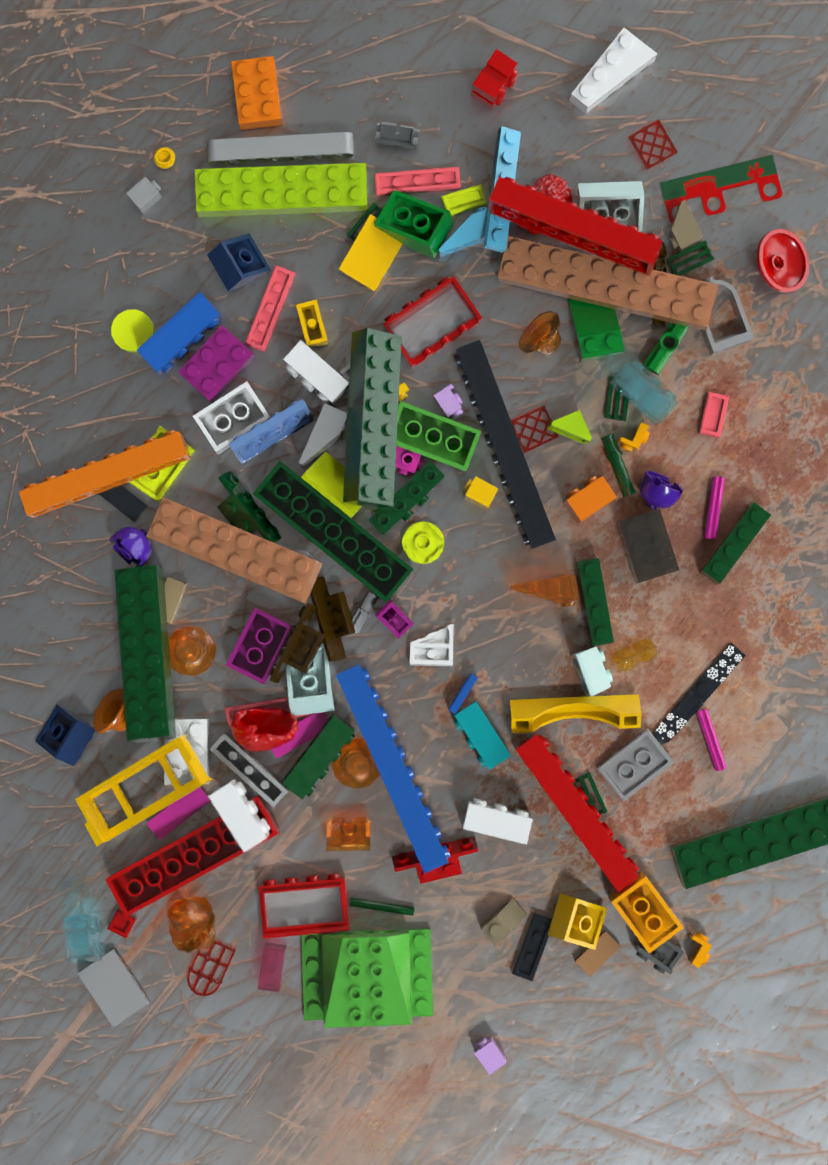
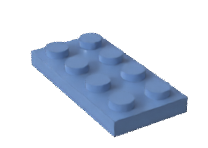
M303 399L294 401L284 411L271 415L266 422L254 425L251 431L244 435L236 436L229 445L241 464L308 425L314 421V418Z

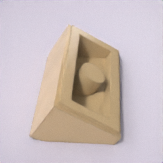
M167 577L164 587L167 623L173 624L188 584Z

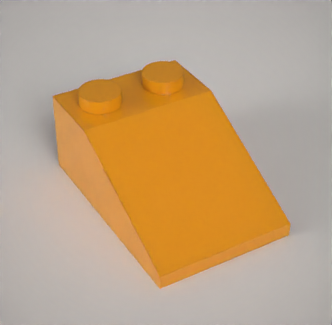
M641 871L638 874L639 878L621 891H614L608 898L650 954L684 927Z

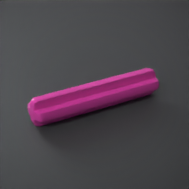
M715 476L712 478L704 538L714 540L717 536L725 480L723 477Z
M707 709L699 710L696 712L714 769L715 771L726 769V764Z

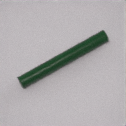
M351 898L350 906L410 916L414 915L415 907Z

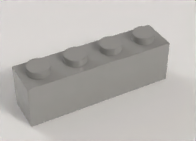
M227 732L210 748L217 757L273 808L289 791L282 785L279 779L239 745Z

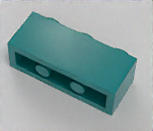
M476 701L454 715L456 718L453 721L459 732L465 731L468 736L465 741L471 750L476 748L479 756L476 758L483 768L487 766L491 770L511 757Z

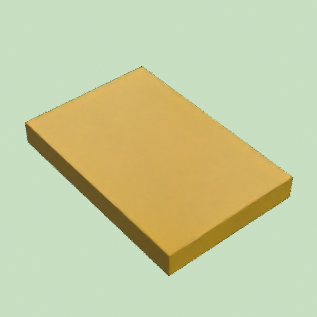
M370 214L338 270L375 292L403 243L376 228L374 224L377 218Z

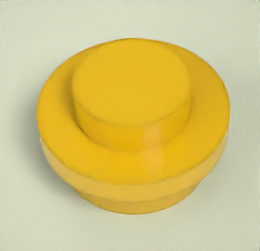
M162 147L155 152L154 161L158 167L168 169L175 163V154L170 148Z

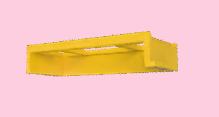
M187 735L177 737L75 799L87 820L84 825L96 847L115 838L212 780L203 769L186 738ZM176 749L180 752L194 778L183 786L180 784L166 758L167 754ZM159 760L175 790L134 814L118 784ZM112 788L128 818L109 828L94 798Z

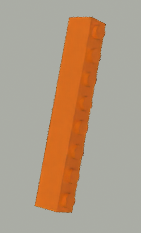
M172 430L164 433V437L157 440L156 438L147 439L141 446L136 447L133 445L123 449L124 452L117 455L116 453H111L104 456V459L96 462L93 460L85 463L84 467L80 469L71 468L64 471V475L58 477L55 475L49 476L40 484L31 483L24 486V490L19 491L26 515L35 518L191 459L183 434Z

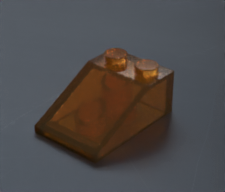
M575 574L509 586V591L552 604H560L561 608L573 606L575 601L580 600Z

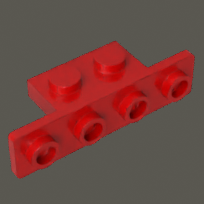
M475 836L464 837L460 840L441 843V846L446 845L451 856L447 858L449 863L427 873H424L415 851L392 856L394 870L398 872L416 867L420 884L462 874L458 857L479 851Z

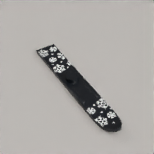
M732 643L729 644L659 724L654 737L661 745H664L676 736L746 656Z

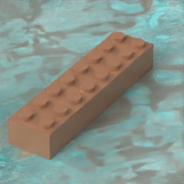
M164 497L146 536L305 604L322 567V563Z

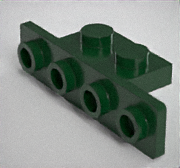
M429 462L394 495L393 506L380 508L369 519V522L382 535H385L397 522L401 520L406 522L414 514L412 510L417 505L421 507L430 499L427 495L445 477L444 474L432 462Z
M228 471L218 477L230 493V496L217 507L230 525L251 534L258 530L264 539L273 543L279 541L282 537L278 533L277 528L267 519L265 512L258 507L252 495L240 483L239 478L232 471Z

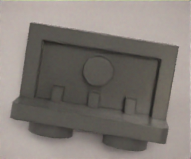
M639 939L633 946L637 950L636 955L645 962L648 959L654 962L655 965L653 967L663 975L665 972L670 975L673 973V967L684 953L682 949L669 940L650 954Z

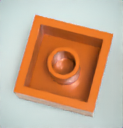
M595 475L583 484L585 488L582 490L576 488L565 496L567 500L563 504L577 524L617 498L603 476L597 478Z

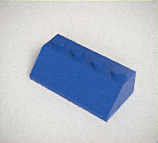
M199 292L141 345L137 352L159 375L162 372L166 374L174 366L172 363L178 358L182 359L188 354L189 347L193 344H199L205 336L203 334L209 329L211 331L220 324L219 320L222 317L205 296Z

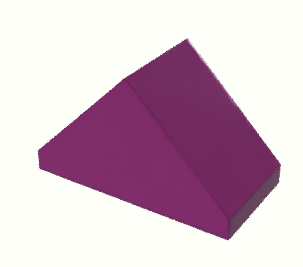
M391 600L375 614L398 639L413 625L410 619Z

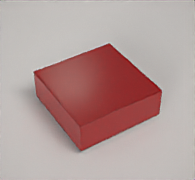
M117 909L107 929L127 938L137 918L131 915L125 918L122 910Z

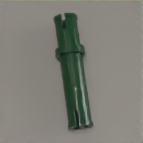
M613 433L608 435L611 444H609L607 436L602 437L601 440L608 454L606 458L611 462L623 498L629 496L627 488L630 495L635 494L636 491L621 456L623 452L619 450Z

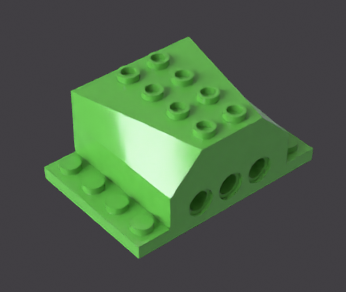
M430 928L340 931L301 935L304 1021L324 1020V1028L412 1025V1017L433 1016Z

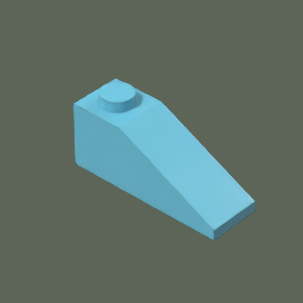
M481 207L474 210V214H471L439 248V256L442 257L483 242L488 209Z

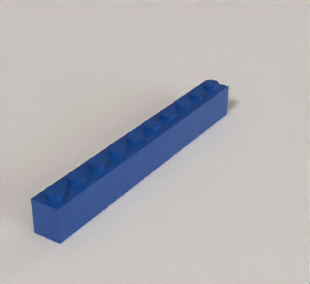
M356 665L336 674L424 873L449 863L447 858L451 857L446 845L441 846L438 838L442 837L437 825L432 826L429 818L433 817L428 805L423 806L420 800L424 797L419 785L414 786L411 780L415 777L410 765L406 767L402 760L406 758L401 746L397 747L393 740L397 738L392 726L388 727L385 719H388L384 707L379 708L376 702L377 699H380L375 687L370 688L367 682L371 678L366 667L361 669L360 665Z

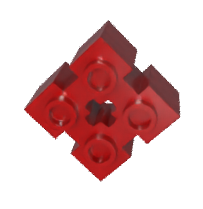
M496 49L488 60L487 65L472 84L471 97L493 110L495 105L500 106L506 96L504 94L507 87L511 89L517 80L518 71L516 69L518 63Z

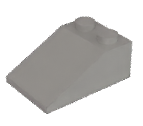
M324 403L299 460V465L302 468L310 465L339 441L343 434L347 433L348 413Z

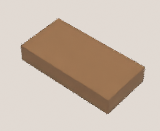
M604 931L599 936L596 949L587 948L575 962L591 977L621 946Z

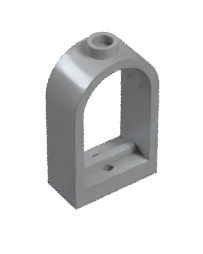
M714 277L703 280L704 282L717 284L718 289L728 294L742 330L715 341L709 326L707 331L701 330L710 356L751 342L754 337L735 288L728 282L714 280Z

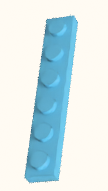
M503 126L498 129L490 196L499 176L502 178L510 177L515 180L521 132ZM489 205L483 248L503 253L507 247L510 221L490 214Z

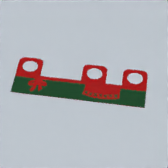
M773 154L660 182L671 223L674 220L672 215L673 208L678 206L683 200L687 202L688 199L701 196L705 213L707 215H714L726 210L722 191L756 182L763 201L779 199L782 196ZM767 183L776 185L777 193L774 196H767L764 193L763 189ZM711 197H717L720 200L721 206L718 210L713 211L708 208L707 201Z

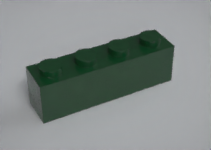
M755 502L749 504L700 570V573L716 585L720 584L771 514Z
M600 559L578 561L576 566L590 646L614 643Z
M333 713L283 778L282 785L302 800L306 795L309 797L316 788L314 784L319 778L322 780L328 773L329 769L327 767L332 761L335 763L341 756L342 752L340 750L345 744L348 746L354 739V727Z

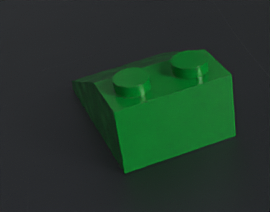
M393 190L374 226L412 250L434 259L454 223L450 211Z
M573 299L568 300L580 363L618 356L624 353L621 329L615 309Z

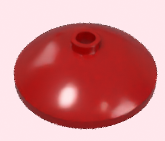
M785 229L772 230L762 237L757 248V265L764 281L772 289L781 293L798 290L805 283L809 273V258L801 240L794 233Z

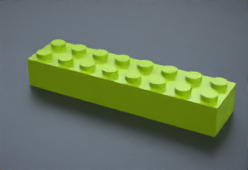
M366 163L195 169L196 212L198 217L367 211Z

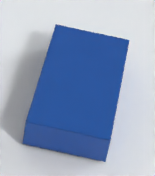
M469 674L449 706V711L456 714L478 677Z

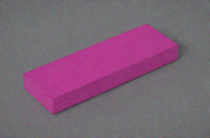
M325 712L314 713L299 721V728L295 737L288 741V743L271 749L276 759L315 738L328 720Z
M199 787L169 805L146 824L156 837L161 840L211 800L202 787Z

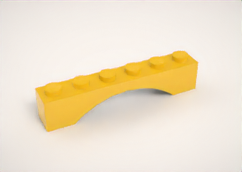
M639 694L510 700L511 733H533L551 722L571 718L599 720L619 729L641 728L642 712Z

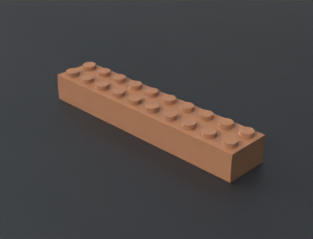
M508 236L506 251H504L497 277L499 282L705 331L708 329L718 290L717 284L652 270L651 275L647 276L601 257Z

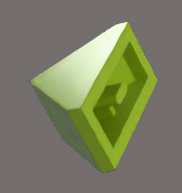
M580 410L554 420L547 426V430L583 445L588 444L592 439Z

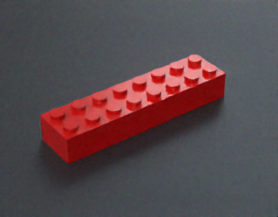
M499 176L489 198V213L647 276L651 275L660 254L663 240H660L656 234H645L633 225L628 224L625 226L618 223V220L615 218L599 216L592 209H581L572 201L563 202L551 193L543 194L538 192L531 185L523 186L517 184V181L510 177L502 178Z
M533 733L515 746L514 749L618 892L639 878V875L636 873L639 868L630 857L626 859L623 855L626 853V850L617 839L613 841L611 838L613 832L605 822L600 823L598 818L601 816L592 804L590 806L587 805L585 801L588 797L582 789L574 787L572 783L575 782V779L567 769L564 771L561 769L562 761L557 754L548 751L547 747L550 745L542 734L538 736L536 733Z
M260 795L250 800L257 806L259 810L257 815L260 820L264 818L268 823L270 835L254 847L280 833ZM219 816L110 875L105 881L126 918L245 852L241 849L222 817Z

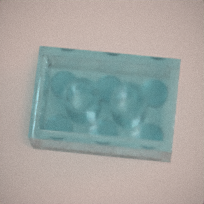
M629 360L609 384L611 386L614 385L616 391L618 386L621 387V395L624 398L626 396L635 408L657 426L678 404L675 400L677 397L668 389L664 391L659 386L661 383L654 376L650 375L648 377L643 372L644 368L637 361L631 362Z

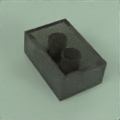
M660 509L616 523L635 584L679 571Z

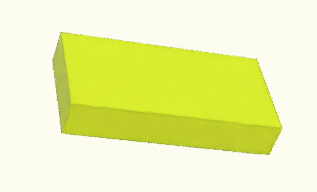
M482 184L441 196L443 207L450 211L451 217L488 205Z

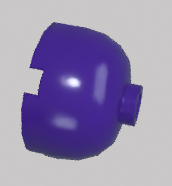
M650 470L649 472L645 471L639 484V492L646 501L645 505L653 510H657V508H670L679 500L684 490L676 482L672 485L668 481V477Z
M124 527L115 532L109 539L110 542L114 541V550L128 564L133 562L136 564L135 567H140L150 558L152 546L149 541L150 538L146 537L147 532L144 529L138 530L135 527Z

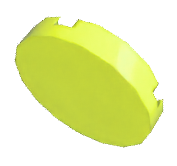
M136 309L125 310L119 313L111 326V335L114 342L121 349L128 352H137V349L154 334V326L151 319L144 312Z
M416 522L409 526L403 534V551L415 563H431L443 551V534L432 523Z

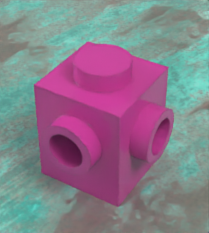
M397 446L395 469H398L397 473L409 477L410 474L415 475L416 470L420 471L424 462V459H421L422 455Z

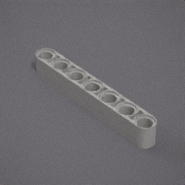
M350 132L213 139L207 141V160L210 165L337 159L354 156L353 134Z

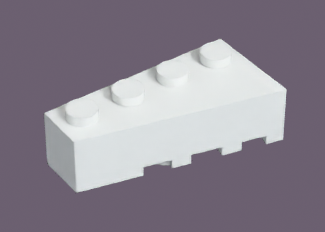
M623 28L571 93L569 101L585 114L588 113L611 93L622 87L624 83L652 64L656 59L657 53L627 29Z

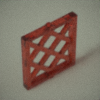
M660 120L643 127L628 137L647 170L659 163H663L678 153ZM657 126L655 133L648 131L650 127ZM659 128L664 135L658 134ZM644 133L642 140L636 139L635 136ZM646 134L654 136L652 143L645 141ZM657 137L664 139L662 146L655 144ZM666 141H668L671 148L665 147ZM635 142L641 143L640 150ZM644 144L651 146L650 153L642 151ZM654 147L661 149L660 156L652 154ZM664 150L671 151L670 155L662 157ZM643 155H647V156H648L647 162H646V160L644 159ZM651 157L658 158L657 162L649 164Z
M545 405L511 420L513 427L515 424L522 426L520 434L517 433L515 427L514 430L524 453L559 438L555 432L553 435L546 432L547 426L553 420H551ZM539 411V414H538V417H537V418L534 417V416H531L532 414H534V413H536V412ZM542 412H545L548 418L547 421L540 419ZM526 417L524 424L517 422ZM528 418L536 420L534 427L526 425ZM538 422L546 424L544 431L536 429ZM525 428L532 430L530 437L523 435ZM535 431L542 434L540 441L533 439ZM545 435L552 437L550 439L543 441ZM521 437L529 440L526 447L523 446ZM531 441L538 443L529 448Z

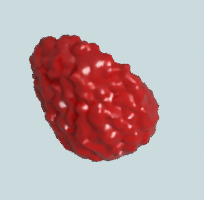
M553 174L539 177L531 185L540 193H551L558 200L573 202L572 189L567 186L568 182L563 180L562 177ZM518 225L520 228L526 229L527 232L530 233V234H533V235L541 234V233L535 232V231H533V230H530V229H528V228H525V227H523V226Z
M250 708L240 710L233 715L231 724L233 738L244 749L252 752H263L288 743V741L295 737L299 728L296 717L288 711H284L283 708Z

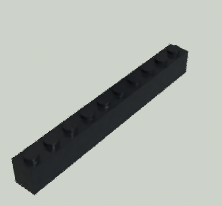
M481 340L456 348V355H454L457 367H462L464 375H461L465 388L468 386L470 388L471 395L468 396L472 407L476 406L479 412L476 418L479 426H484L487 433L484 435L487 446H492L494 454L491 457L495 467L499 466L502 474L499 475L502 486H507L509 494L506 495L510 507L514 506L517 512L514 518L517 526H522L524 534L521 536L525 547L529 546L532 550L554 542L556 540Z

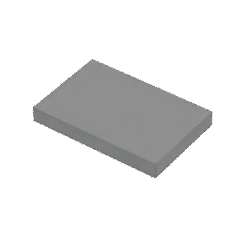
M647 728L600 764L597 769L624 802L671 766L674 761Z
M112 949L77 973L112 1027H115L150 1003L115 949Z

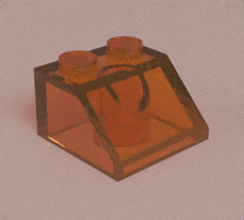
M332 817V821L327 822L326 851H367L371 849V821H366V817H353V821H345V817Z

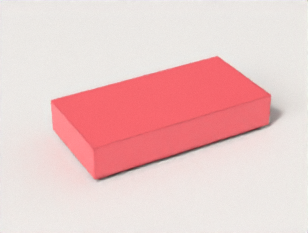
M713 392L707 393L698 434L720 438L729 396Z

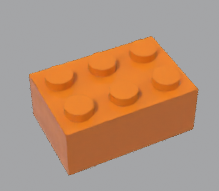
M274 56L231 61L238 122L241 131L283 126Z

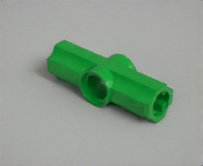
M670 322L643 366L648 371L659 375L689 327ZM663 339H671L673 347L666 348L663 345Z

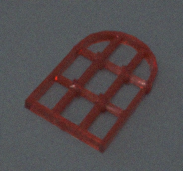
M204 936L191 967H189L187 982L191 991L200 996H209L216 992L223 983L222 980L236 950ZM206 939L212 942L208 953L203 954L200 951ZM215 944L223 947L219 957L216 959L210 957ZM226 949L233 951L227 964L220 962ZM199 955L205 958L200 970L196 971L192 968ZM210 960L216 964L211 975L207 976L202 974L206 963ZM221 965L225 967L220 981L213 979L217 968ZM191 972L197 975L193 986L190 984ZM203 977L208 982L203 993H200L195 988L199 979ZM212 982L218 984L215 990L211 991L210 993H206L210 986V983L212 984Z

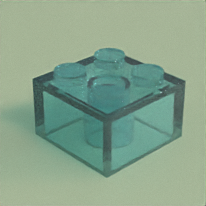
M91 914L63 918L68 962L80 965L103 961L102 955H105L104 943L100 942L99 934L102 933L101 921H98L97 917Z

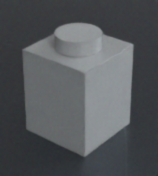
M146 177L126 193L142 214L162 198L159 193L161 190L159 185L154 180L149 181Z

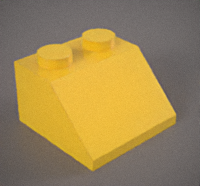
M560 894L548 935L595 950L607 908Z

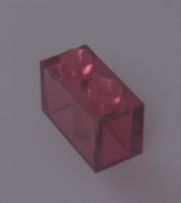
M267 942L264 944L258 984L259 990L280 992L287 945Z

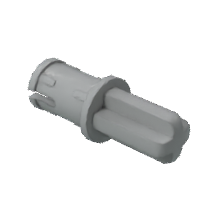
M369 591L366 592L359 607L355 608L357 611L352 618L356 633L360 631L367 617L371 616L369 613L377 599H379L378 596Z

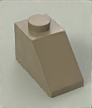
M686 200L681 201L678 205L669 231L670 237H668L671 247L673 249L676 248L678 253L704 239Z
M512 898L485 921L480 928L496 946L514 930L527 914Z

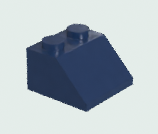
M250 233L222 241L207 254L228 291L243 287L271 270Z
M56 705L35 742L54 758L75 766L87 744L92 739L95 730L85 720Z

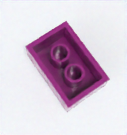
M221 325L178 373L212 404L255 359V356Z
M254 607L226 666L266 685L270 678V671L274 664H277L280 658L279 653L287 643L293 626Z

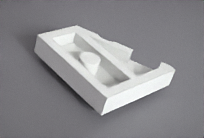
M450 624L437 632L428 634L422 639L411 642L410 665L453 666L454 624Z

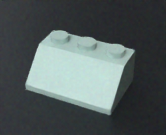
M642 181L578 183L577 205L579 208L584 210L587 208L592 209L599 216L615 218L618 220V223L625 226L628 224L633 225L642 232L644 210Z

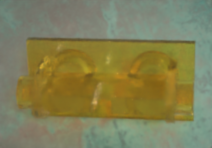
M645 638L632 644L635 650L633 653H631L629 647L614 652L615 655L612 656V659L617 664L618 672L630 671L635 665L654 659L657 655V649L651 638Z

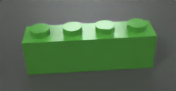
M401 401L398 407L396 446L467 472L482 431Z

